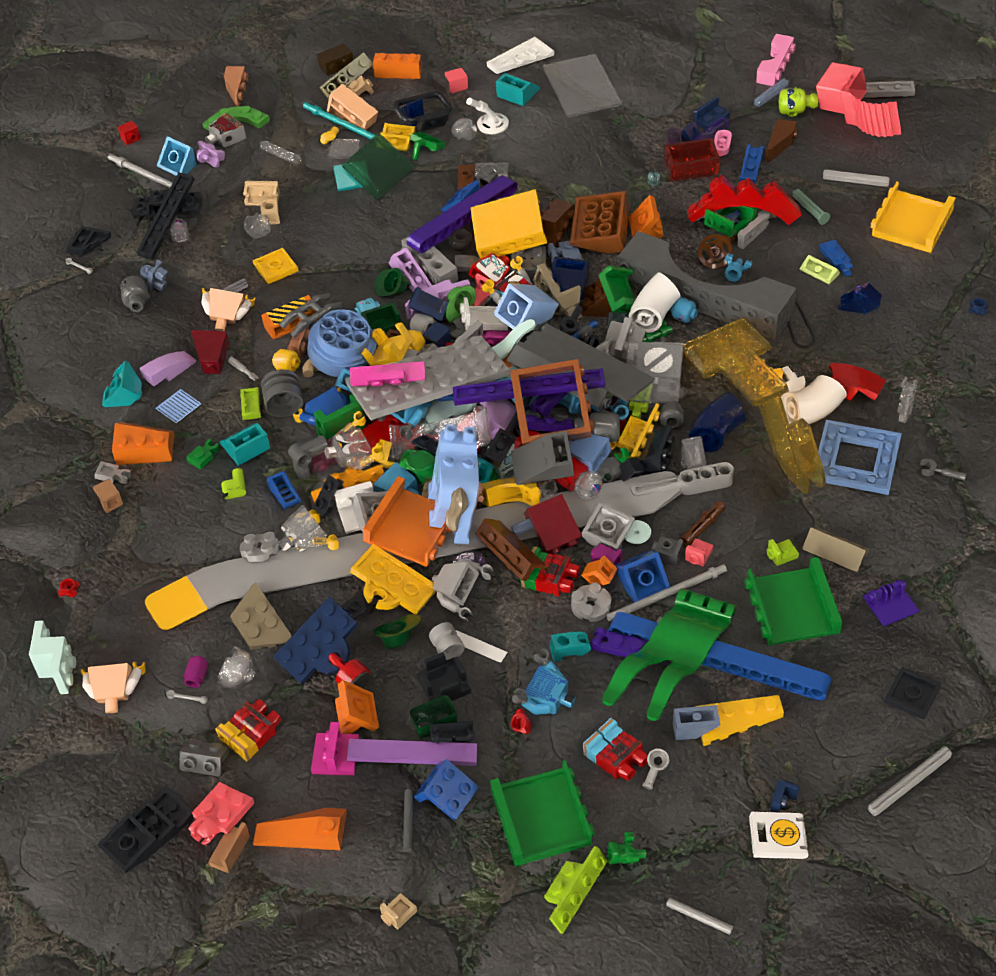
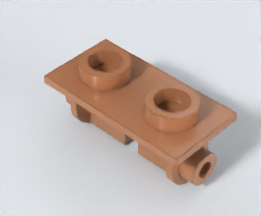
M310 326L296 338L292 336L287 348L297 352L300 360L307 351Z

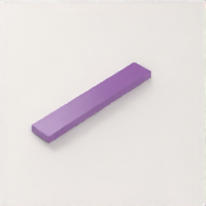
M349 739L347 761L438 764L447 759L453 765L476 766L477 743L439 742L436 745V742Z

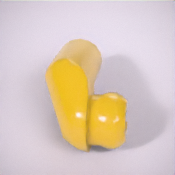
M334 126L330 131L323 133L320 142L326 145L329 141L334 140L339 129Z

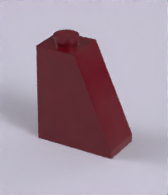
M192 330L193 342L203 373L221 374L229 347L227 332Z

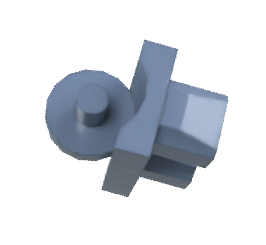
M157 260L155 267L150 265L141 267V277L148 279V291L151 292L155 288L162 292L167 285L165 279L168 275V271L162 268V262Z

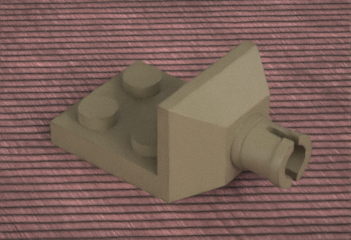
M545 263L538 265L533 279L534 284L559 303L554 312L555 315L570 317L580 302V285L561 292L560 286L552 278L553 275L550 268H547ZM581 315L577 319L578 323L583 319Z

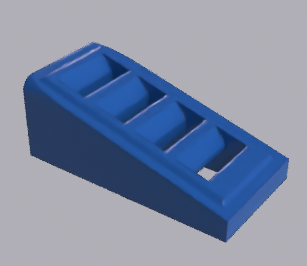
M285 471L267 477V485L283 509L301 502ZM288 492L291 493V494H289V495H287V496L282 497V495H284V494H286V493H288ZM292 497L294 498L293 500H291V501H289V502H287V503L285 502V500H287V499H289V498H292Z

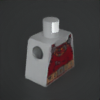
M224 113L209 124L210 135L205 137L208 144L218 143L225 148L246 139V134L241 123L229 114Z

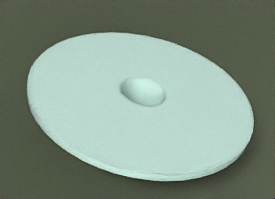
M634 520L625 540L632 544L644 543L651 536V528L643 521Z

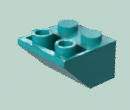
M506 73L496 81L497 97L524 106L540 89L538 85Z
M258 423L251 424L219 441L220 445L238 466L270 449L267 433Z

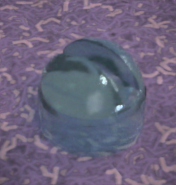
M657 171L648 174V184L655 186L660 183L661 177Z

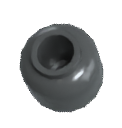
M667 402L661 407L660 423L663 427L672 426V429H677L683 424L684 410L677 402Z

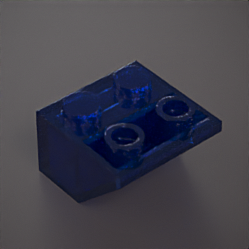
M554 257L551 268L554 282L558 283L561 292L580 285V300H583L589 278V261Z

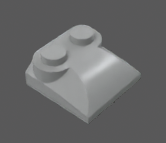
M388 491L356 493L354 496V512L362 532L364 526Z
M599 502L582 531V537L593 546L597 547L599 544H602L617 551L621 549L622 543L635 518Z

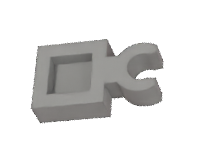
M102 461L95 472V479L102 481L110 479L112 483L114 480H118L122 484H127V479L131 476L129 469L119 470V465Z

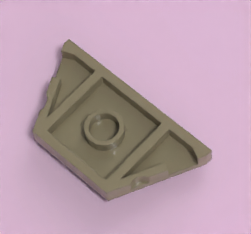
M255 582L233 611L230 618L251 650L261 649L262 647H277V644H285L292 635Z

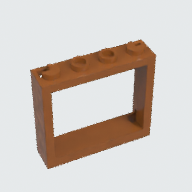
M578 359L510 371L523 446L547 434L567 431L568 441L591 437L594 423L593 419L588 417L591 407L590 402L585 400L584 394H588L587 385L582 383L581 377L585 376L583 365H579ZM574 370L584 427L529 436L519 379Z

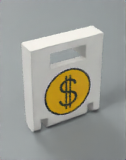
M751 812L749 821L753 857L807 858L808 850H806L807 840L803 814ZM765 825L767 842H759L758 830H763Z

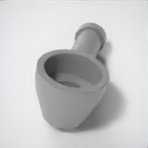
M653 749L648 754L647 762L650 770L645 783L643 782L642 786L644 788L652 790L658 771L664 770L669 764V756L663 749ZM659 758L662 760V763L656 765L654 760Z

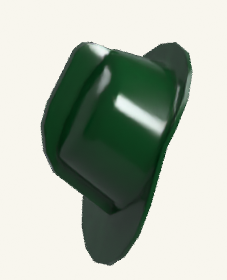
M392 268L381 271L375 279L374 290L377 295L383 297L401 295L411 283L399 268Z
M416 614L406 615L390 623L378 626L374 630V634L381 637L386 649L400 647L409 640L411 629L420 623L421 617Z

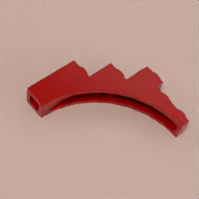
M723 175L714 178L709 184L710 192L705 193L701 200L693 203L687 210L688 219L692 223L704 216L706 209L715 211L736 206L755 207L768 211L781 218L788 225L802 215L797 203L775 180L772 183L766 184L763 190H760L749 177L740 181L734 187Z

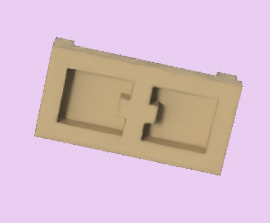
M245 181L243 195H246L245 205H260V200L277 198L278 203L280 196L278 181Z

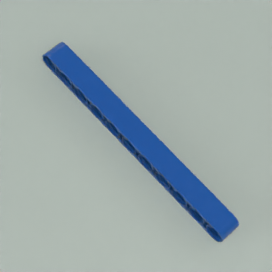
M617 612L608 631L649 640L658 623L628 613ZM717 640L702 664L815 700H824L826 698L832 681L831 677L826 673Z

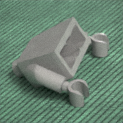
M461 559L452 564H445L439 575L432 577L431 581L434 583L432 587L437 592L436 596L441 605L453 613H459L460 618L464 622H468V619L463 617L465 613L473 614L469 608H460V605H464L479 572L482 573V577L485 580L491 579V575L485 573L487 571L493 573V569L489 564L481 567L479 563Z

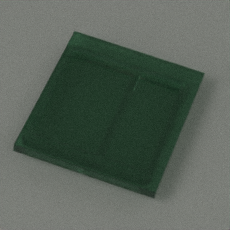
M380 133L375 135L342 165L377 201L415 167Z

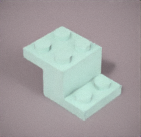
M35 621L29 657L38 677H53L60 694H69V688L73 685L72 670L76 667V658L71 653V645H68L65 636L50 637V631L46 628L44 621Z

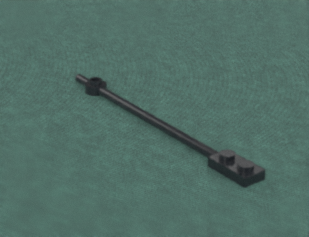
M576 306L570 317L562 319L559 325L560 331L570 336L577 332L579 328L577 319L583 310L581 306ZM533 396L523 398L524 410H526ZM517 410L506 430L499 428L482 458L498 468L516 439V436L512 435L519 422Z

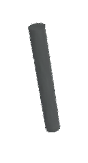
M407 789L404 795L403 851L411 852L413 790Z

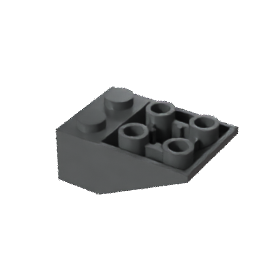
M567 431L547 434L511 451L516 485L574 476Z

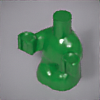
M625 832L623 844L613 841L608 843V863L633 864L639 862L640 858H646V850L635 849L632 846V841H634L633 832Z

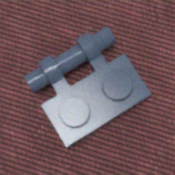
M570 241L559 242L558 248L553 243L547 245V252L552 258L551 264L555 267V270H561L562 266H566L567 270L584 267L579 248L571 246Z

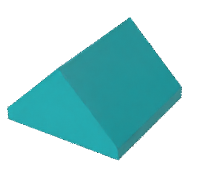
M366 160L333 166L338 192L370 186Z

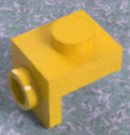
M380 439L376 446L382 447L384 458L380 461L375 459V461L380 463L383 468L389 469L395 463L388 460L392 442Z

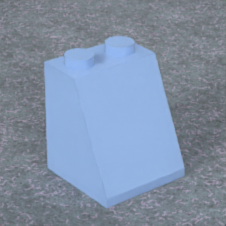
M509 283L494 315L512 329L529 319L534 320L535 324L539 325L552 318L559 303L535 285Z

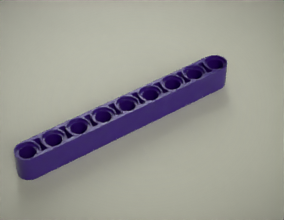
M504 175L498 177L411 233L407 239V245L419 253H425L472 222L471 207L512 196L517 190V182Z

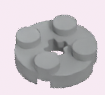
M266 532L264 534H248L244 536V541L239 549L243 559L245 557L249 562H262L270 559L269 555L272 553L276 555L280 547L274 533Z
M592 583L585 585L572 593L571 609L577 618L581 620L583 618L589 619V622H597L604 619L606 614H609L611 596L600 584ZM588 601H595V605L593 606L587 603Z

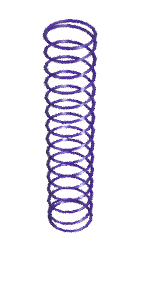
M706 129L705 131H703V132H702L700 135H698L696 138L701 139L700 136H702V138H703V137H704L703 134H705L704 132H708V129ZM689 147V149L692 150V151H691V152H692V155H694L693 149H692L691 147Z

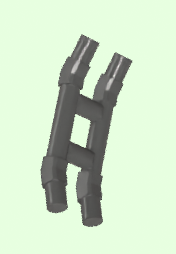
M329 293L317 294L294 311H290L279 326L285 329L298 316L302 321L290 333L291 336L296 338L310 324L328 312L341 309L342 304L341 302L329 303L322 308L318 304L330 300L331 295ZM312 308L316 313L309 317L304 312Z

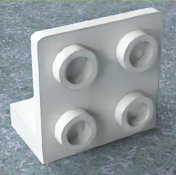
M371 481L337 490L334 495L336 507L346 534L360 530L354 512V496L356 493L373 492Z

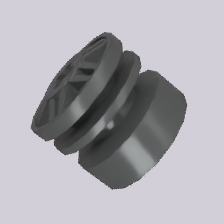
M279 369L263 377L261 389L265 409L269 415L275 418H287L297 414L298 409H302L303 399L298 376L294 372Z

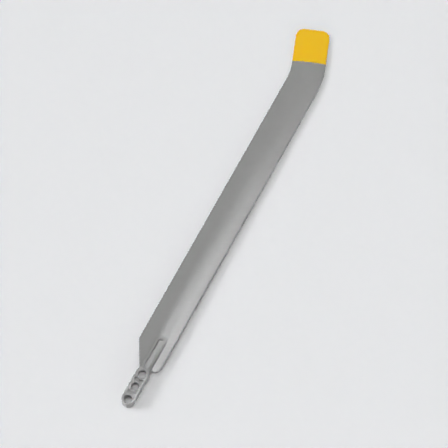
M728 462L687 469L677 476L673 472L662 471L633 477L624 482L619 480L599 484L601 490L598 495H595L597 490L594 486L575 489L573 492L565 491L541 496L540 503L562 494L578 528H583L588 523L599 502L631 517L655 513L681 493L683 495H693L731 486L733 483L734 467ZM516 501L475 510L469 532V544L454 543L452 531L446 535L443 547L438 548L436 558L487 548L475 535L484 518L500 520L511 530L513 525L526 520L523 513L532 506ZM534 528L517 535L520 540L538 537ZM363 533L337 538V541H339V548L337 550L329 549L328 544L311 543L304 545L305 549L299 551L297 547L289 548L286 551L283 549L279 550L276 555L272 553L269 555L270 559L262 562H249L245 557L244 559L238 558L199 569L150 594L145 599V605L158 627L162 630H169L221 603L243 598L255 582L264 594L353 575L350 573L351 567L371 547V544L363 542ZM384 550L404 564L414 563V561Z

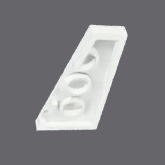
M533 37L487 62V67L498 74L554 56V50L536 37Z

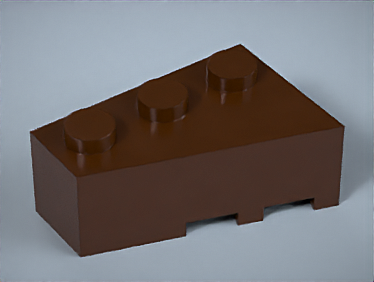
M554 199L547 206L548 210H543L541 213L543 229L547 239V243L543 244L545 246L553 243L556 247L562 241L565 231H568L570 222L574 218V203Z

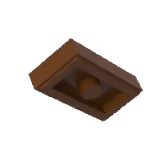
M458 165L457 187L460 190L475 181V165Z

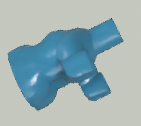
M727 253L725 259L728 267L725 270V276L729 281H738L742 276V272L751 267L752 261L746 260L745 264L742 265L743 260L741 258L733 262V254Z

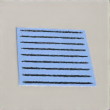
M180 389L155 409L175 423H178L201 405V403Z

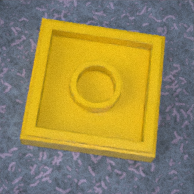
M284 248L253 260V265L267 284L298 272L297 265Z

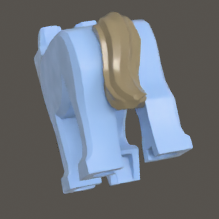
M447 424L445 430L440 432L432 481L428 484V499L435 500L434 510L429 512V526L441 528L446 521V526L453 531L454 543L469 544V532L479 492L476 433L474 427L467 426L463 432L457 431L455 425Z

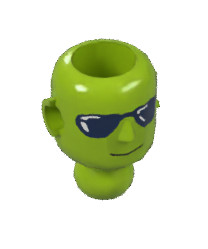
M796 87L783 89L779 93V111L783 115L795 117L798 114L804 113L806 107H818V94L816 93L806 95L803 89Z

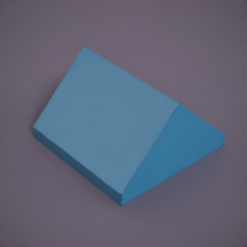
M167 136L157 167L176 176L178 172L187 174L197 166L193 148Z

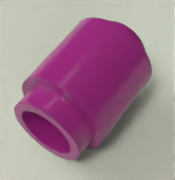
M194 656L189 658L183 676L185 679L184 683L187 686L198 688L204 682L209 666L204 657Z

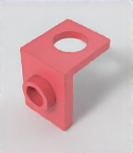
M478 273L476 274V299L472 306H480L490 295L489 292L486 293L482 290L480 281L486 282L488 278Z

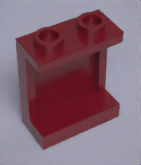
M562 494L532 506L523 513L526 519H530L544 548L542 552L555 555L564 546L571 548L577 545L578 540L582 537Z

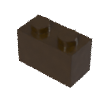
M344 43L317 54L319 67L327 76L336 73L353 61V53Z

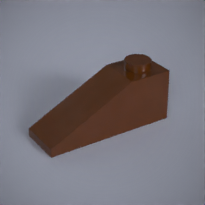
M777 119L766 150V162H770L790 147L794 138L797 139L799 129H796L797 122Z

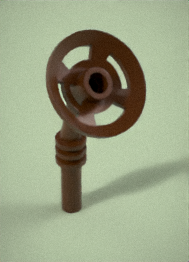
M738 233L732 237L711 234L703 238L698 246L700 261L709 268L725 266L727 264L726 259L719 263H714V261L725 258L727 253L732 254L731 243L736 241ZM717 238V240H712V241L708 242L707 244L705 243V242L708 241L709 239ZM725 245L728 247V252L724 251ZM702 249L707 251V255L710 257L708 260L704 258Z

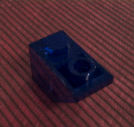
M420 98L401 108L403 113L407 117L424 115L423 99ZM405 123V124H406L407 126H415V128H416L418 123H414V124Z
M867 282L863 285H858L849 292L843 293L839 298L838 309L866 314L879 307L882 295Z

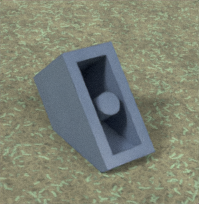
M717 705L674 709L672 722L675 740L697 739L720 726Z

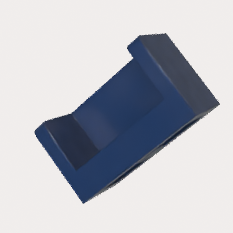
M416 287L407 307L419 313L429 315L434 320L440 322L446 312L449 301L439 299L421 290L420 287Z

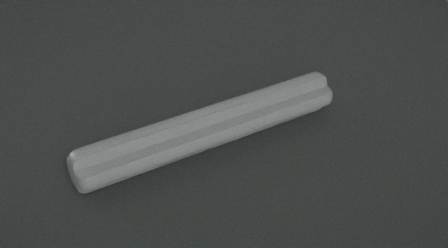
M824 170L823 172L824 180L888 187L890 180L889 177L834 170Z

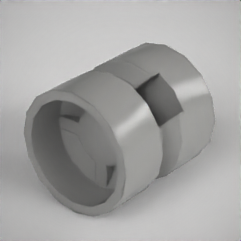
M451 623L438 624L430 631L429 639L433 646L436 647L438 654L444 653L446 660L459 657L464 652L465 646Z

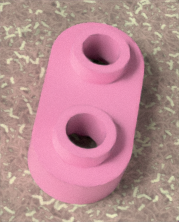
M720 130L716 133L713 143L714 154L724 156L729 153L732 141L730 131Z

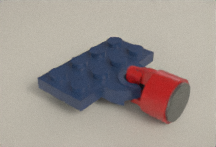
M330 597L273 656L302 685L316 670L330 676L338 673L336 676L337 683L345 680L361 688L366 686L371 676L370 670L358 659L349 661L351 649L345 639L359 624Z

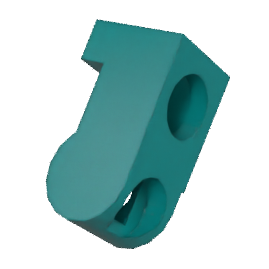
M567 632L551 635L549 647L554 662L561 661L562 657L582 656L591 650L586 632Z

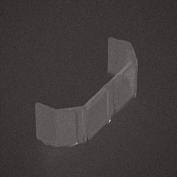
M473 406L474 413L417 425L411 429L413 437L409 440L406 439L405 435L402 437L400 433L401 426L389 425L392 459L400 460L405 451L409 449L416 450L414 448L415 445L411 441L423 434L439 442L440 432L445 430L447 424L455 425L457 431L463 432L467 426L474 427L477 448L487 446L491 442L488 407Z

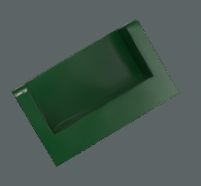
M394 302L361 312V316L365 318L372 330L381 328L384 333H387L389 329L397 330L395 325L401 323L400 313Z

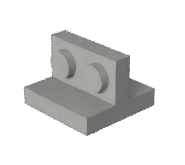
M625 317L623 323L611 320L605 341L610 337L613 339L612 346L610 347L612 356L618 360L636 364V361H634V350H638V343H643L646 330L633 326L632 318Z

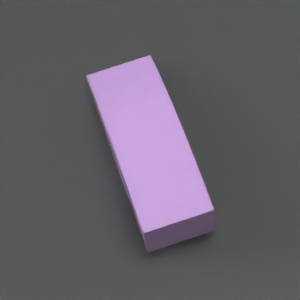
M185 351L174 352L148 362L140 368L142 378L152 386H155L164 379L171 381L196 363V359Z

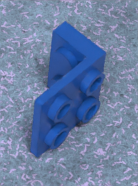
M446 759L435 766L413 798L419 803L426 799L430 800L452 820H456L477 791L478 785Z

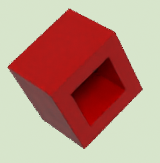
M132 120L118 127L121 140L126 145L141 139L138 126Z

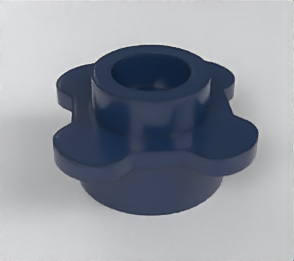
M975 298L970 301L971 307L969 311L971 313L982 315L987 313L986 307H988V303L985 299Z

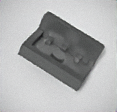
M198 739L189 740L180 750V770L219 777L222 774V763L229 755V746L220 743L202 742Z

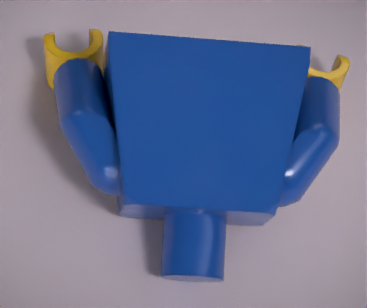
M333 387L307 402L305 412L300 408L298 409L299 414H293V417L297 423L306 422L316 427L314 412L321 410L327 416L349 405V399L341 392L340 387L337 389Z

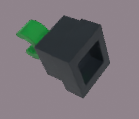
M620 448L622 455L621 453H614L615 458L623 463L619 466L622 474L619 476L623 482L640 476L646 470L639 458H630L628 448Z

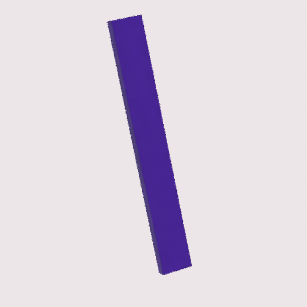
M603 368L584 370L585 376L581 378L582 383H586L587 389L605 387ZM574 372L519 379L522 397L578 391ZM512 380L453 387L455 406L514 398Z

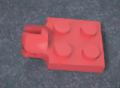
M219 782L192 812L195 821L189 827L191 836L197 842H200L205 837L201 844L207 845L218 833L228 834L254 805L253 798Z

